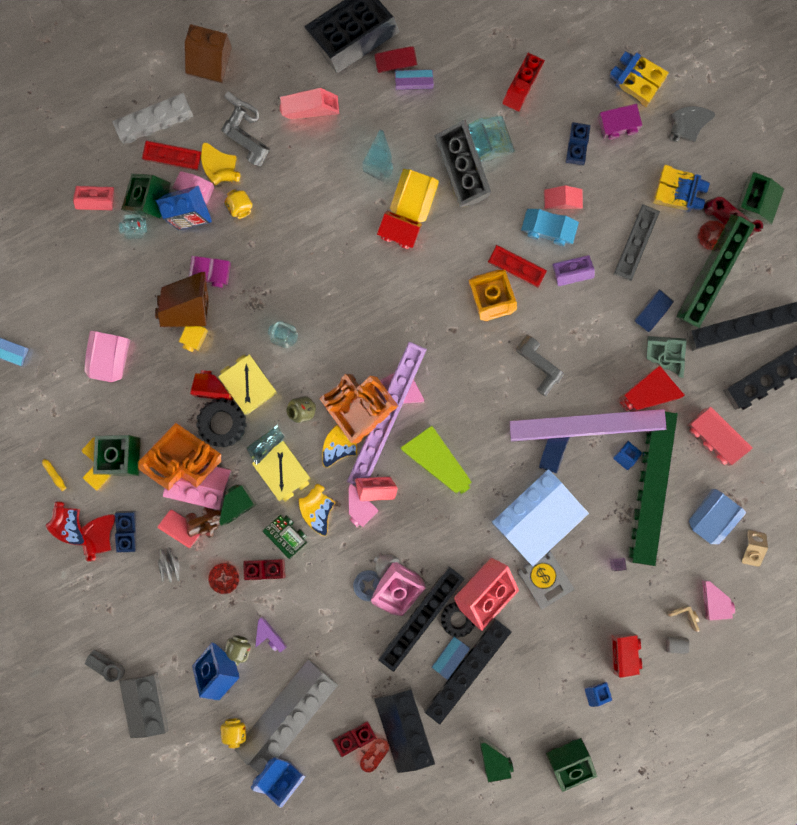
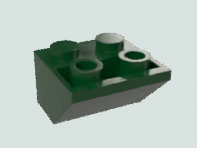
M753 172L747 178L737 209L745 216L772 225L784 188L772 178Z

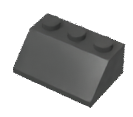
M158 673L119 681L130 739L165 734L169 727Z

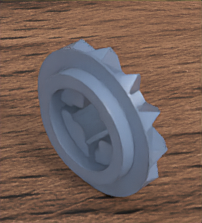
M363 571L354 580V592L364 601H371L375 591L368 589L364 593L365 584L362 580L370 582L375 579L372 586L376 590L381 579L375 571Z

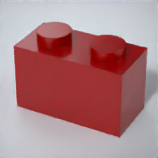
M387 210L384 213L377 235L381 236V239L384 241L399 243L398 245L402 248H413L422 223Z

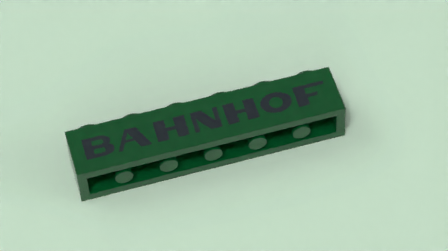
M730 216L678 312L677 318L700 328L755 227L753 223L740 216Z

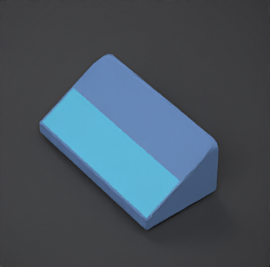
M0 338V358L22 366L29 349Z
M453 637L431 668L448 680L470 650V647L458 638Z

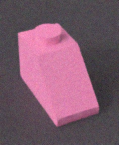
M180 171L172 189L179 191L199 185L207 205L215 187L213 183L203 178Z
M350 484L349 514L352 517L349 520L356 527L359 525L364 527L379 510L370 501H360L357 488Z
M702 581L706 619H733L732 614H735L734 602H731V599L710 581Z

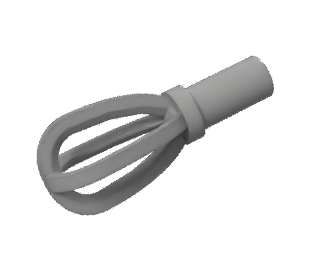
M229 91L225 94L224 97L234 107L244 106L256 114L255 117L245 114L243 117L247 121L254 123L259 119V112L254 106L238 99Z

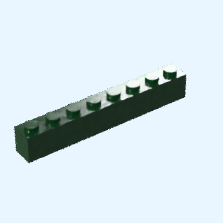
M665 411L666 430L649 431V433L646 432L644 444H647L646 452L643 451L641 459L644 467L643 471L640 470L639 473L641 487L636 493L638 507L634 509L633 520H636L635 528H631L630 539H633L632 547L628 548L627 558H630L629 562L656 566L678 413Z

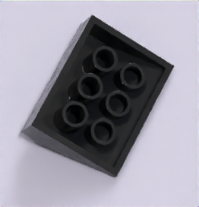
M343 0L304 26L336 73H339L400 32L394 16L380 0Z

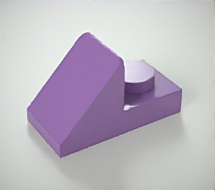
M261 617L258 620L255 647L268 638L270 640L268 642L270 647L274 651L282 652L287 645L265 618Z

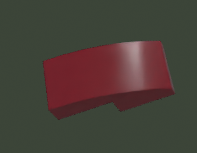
M414 46L374 54L378 73L417 66Z
M285 559L243 561L244 580L285 578Z
M366 721L332 739V742L340 757H344L377 738L369 722Z

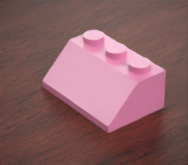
M207 464L198 474L204 472L209 466V464ZM216 467L197 488L191 485L189 481L180 478L169 491L166 488L164 489L163 497L220 510L223 507L231 470Z

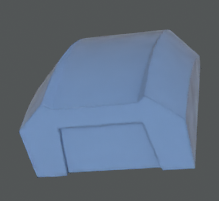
M712 489L691 516L689 523L692 530L710 544H720L742 519L746 511L722 492Z

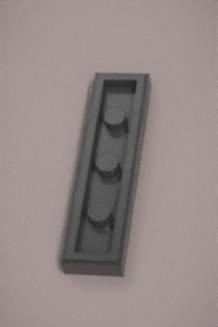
M642 204L613 275L630 282L632 281L660 213L659 210Z

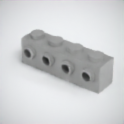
M184 93L112 122L119 139L125 144L132 143L140 137L152 135L160 129H167L175 123L187 121L190 117H193Z

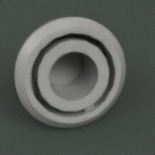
M382 553L375 557V569L380 579H382L392 563L398 562L400 564L399 558L389 554L383 555Z

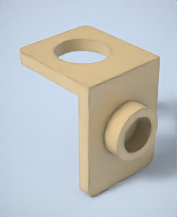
M748 530V546L743 555L742 563L760 567L768 550L767 535ZM752 537H760L762 542L755 541Z
M686 605L667 612V616L672 617L686 611L693 630L696 632L700 631L697 624L699 622L698 615L695 611H692L691 606Z

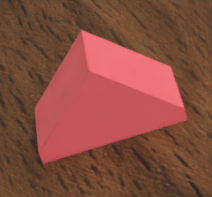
M565 185L544 190V209L583 208L582 189Z

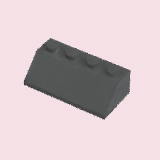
M462 120L434 135L459 206H471L487 199L491 189L466 120Z

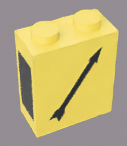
M244 354L236 360L237 363L234 366H227L220 371L221 375L218 377L244 414L248 415L276 395L277 391L251 355L246 356Z
M284 441L275 446L269 453H265L263 455L264 458L260 462L256 460L252 463L278 501L284 500L286 502L294 496L292 492L298 488L302 490L310 484L308 481L311 477Z

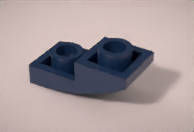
M572 122L565 163L585 164L591 125Z
M659 289L647 302L645 308L636 316L634 321L647 332H650L665 315L674 300Z
M570 437L548 439L539 468L549 469L551 472L558 473Z
M116 511V553L136 552L135 511Z

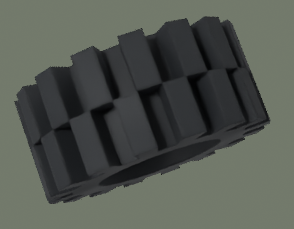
M456 602L450 603L441 614L442 627L452 637H465L471 633L475 625L467 617L463 626L455 627L452 625L451 616L461 611Z

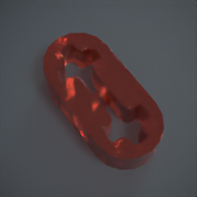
M375 739L360 760V767L363 771L367 773L373 772L389 751V744L386 739ZM377 743H378V744L384 743V749H385V750H384V751L380 750V751L378 752V754L376 755V754H375V751L377 750L376 744H377ZM374 756L375 758L372 761L374 766L366 768L364 760H369Z

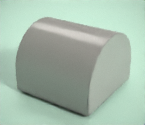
M668 637L666 652L677 654L689 653V639Z

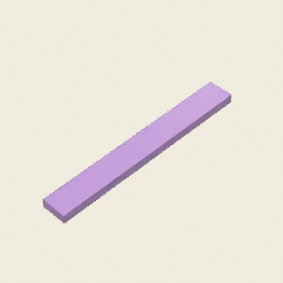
M408 342L387 389L399 407L392 411L387 418L376 425V428L367 435L347 482L356 485V478H370L425 355L426 348L413 342Z
M665 409L510 421L511 441L666 430Z

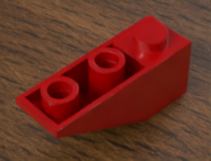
M529 52L527 53L508 88L502 104L518 112L520 111L545 60Z

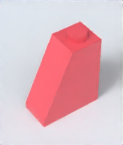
M322 88L280 97V112L282 116L289 119L340 114L338 96Z

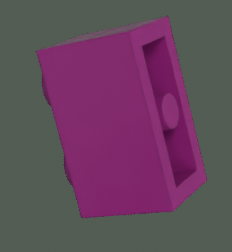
M637 104L603 111L598 115L603 139H617L621 134L626 133L628 136L634 135L643 126Z

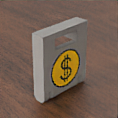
M551 551L547 553L550 558L549 560L543 556L534 566L530 563L524 565L523 567L527 571L526 574H524L521 568L517 570L541 610L574 590V587ZM560 585L564 592L547 601L544 594Z

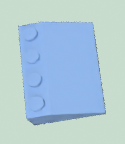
M548 469L492 523L518 552L534 566L589 513Z

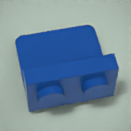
M274 757L266 763L262 773L254 778L251 789L255 792L266 794L278 807L282 808L306 776L290 761Z

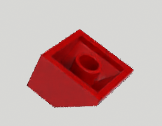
M201 370L200 373H195L190 392L192 396L206 399L223 398L233 401L229 391L217 376L212 375V371Z

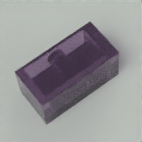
M624 557L610 558L612 571L627 570Z

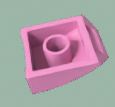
M90 331L84 372L87 376L107 382H115L122 379L130 340L120 336Z
M395 562L392 563L382 577L372 596L371 602L390 614L403 616L426 587L423 579L416 572Z

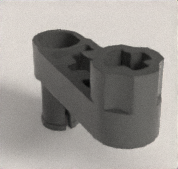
M235 106L229 120L225 121L221 131L250 151L246 157L248 161L261 167L270 148L240 128L239 124L246 114V110L240 106Z
M527 334L515 350L546 374L547 377L537 388V391L547 396L556 383L558 384L565 374L536 352L540 343Z

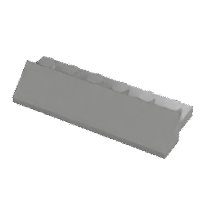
M309 659L247 733L246 741L234 750L246 765H250L261 774L270 759L280 757L336 689L338 684Z

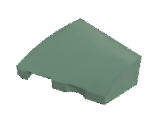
M648 336L646 358L653 363L660 364L662 368L676 373L678 377L684 378L687 340L686 338Z

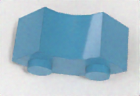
M527 209L521 231L528 233L527 236L530 238L538 239L540 237L554 241L553 243L556 245L564 246L565 243L573 244L579 222L568 216L549 213L541 209Z

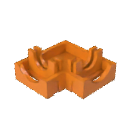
M345 374L337 387L319 398L351 443H359L365 435H368L376 428V425L381 423L392 411L399 407L378 377L369 376L360 385L352 374ZM376 387L380 390V392H381V393L383 394V396L385 397L386 403H385V401L382 399V397L379 395V393L376 391V389H375Z
M175 423L138 461V468L168 491L180 478L189 481L191 485L197 488L221 462V453ZM209 462H211L204 472L198 474ZM150 467H151L152 469H154L155 471H157V472H158L159 474H161L162 476H164L165 478L160 477V476H158L157 474H155V473L150 469Z

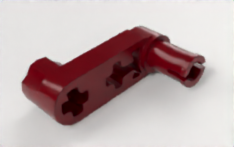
M719 196L707 200L704 204L706 215H714L725 226L731 214L751 222L723 197ZM754 220L751 222L755 227L750 236L762 231V221Z

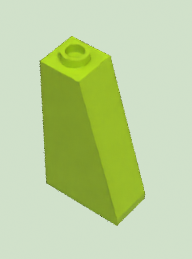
M433 426L400 448L406 455L455 494L458 492L463 494L470 489L469 484L472 481Z

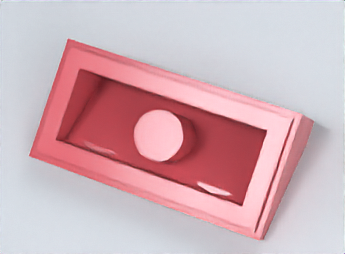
M76 186L73 198L75 209L113 210L114 187Z
M391 477L355 479L360 501L395 499L398 488Z
M170 510L157 528L186 547L191 548L200 535L197 534L189 537L187 534L186 518Z

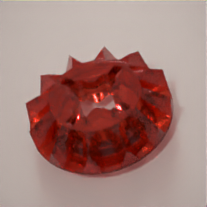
M710 220L704 223L698 232L700 244L705 249L712 251L725 225L718 220ZM719 230L717 234L718 239L713 238L709 241L710 231L715 232Z
M221 563L211 569L208 580L215 592L228 594L236 589L240 576L234 566L228 563ZM222 570H224L226 576H232V578L226 581V587L223 581H216V579L222 576Z

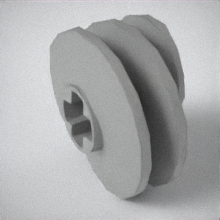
M170 547L167 548V558L163 549H160L158 565L162 582L164 581V573L167 574L169 582H172V571H174L177 581H180L178 558L174 557Z

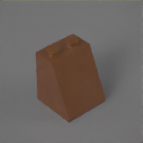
M190 24L185 39V73L222 83L232 50L228 35Z
M199 272L161 287V293L157 295L158 308H155V318L159 319L160 327L207 325L209 296L205 272Z

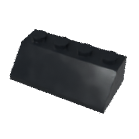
M411 686L374 698L397 772L417 771L435 765Z

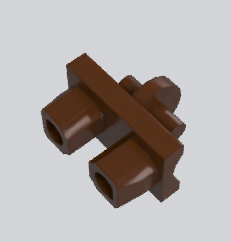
M204 507L202 509L203 516L197 517L193 512L187 514L185 521L189 537L197 534L200 536L206 534L208 538L214 537L213 531L218 529L220 525V510L215 511L212 508Z

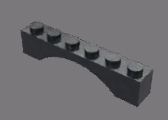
M797 302L691 330L687 333L691 349L695 351L743 336L797 323Z

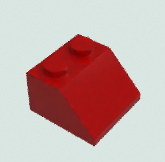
M636 634L611 635L613 673L619 678L640 675L639 669H642V658H639L638 650H641V639Z

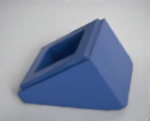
M627 441L613 459L626 470H629L642 455V452L630 441Z
M607 682L585 688L590 707H598L612 701Z

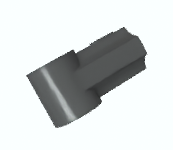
M95 649L86 659L85 665L102 675L108 682L117 681L124 676V667L121 664L113 662ZM112 667L115 668L118 672L116 678L112 677L110 674V669Z

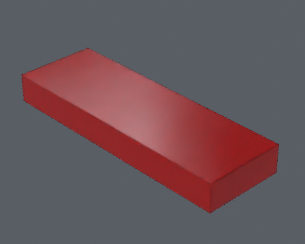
M145 141L142 160L198 171L201 151Z
M498 245L495 246L488 260L489 264L501 270H506L507 273L539 288L547 270Z

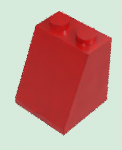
M658 366L619 397L621 401L619 404L626 412L628 410L635 412L678 400L684 397L685 394L662 367Z

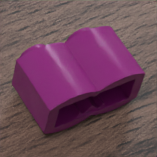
M191 256L189 276L205 272L207 283H212V287L223 288V285H228L231 262Z

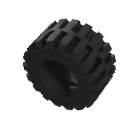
M223 398L213 399L211 402L205 403V406L201 407L199 410L200 414L196 418L198 419L196 427L202 439L210 445L223 448L232 446L237 441L239 442L247 426L246 416L241 408L234 402ZM218 412H226L232 418V427L226 434H216L211 428V419Z

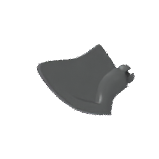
M696 106L684 107L671 114L673 126L670 139L677 142L682 137L696 142L700 130L715 117V113L709 109Z

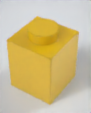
M201 326L185 327L179 340L183 344L182 348L193 352V350L199 351L208 330Z

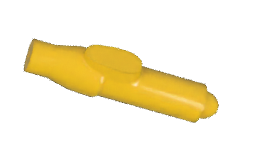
M43 459V467L55 485L61 491H64L67 487L61 476L58 475L49 460Z

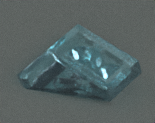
M275 426L246 447L257 465L285 436L280 428Z

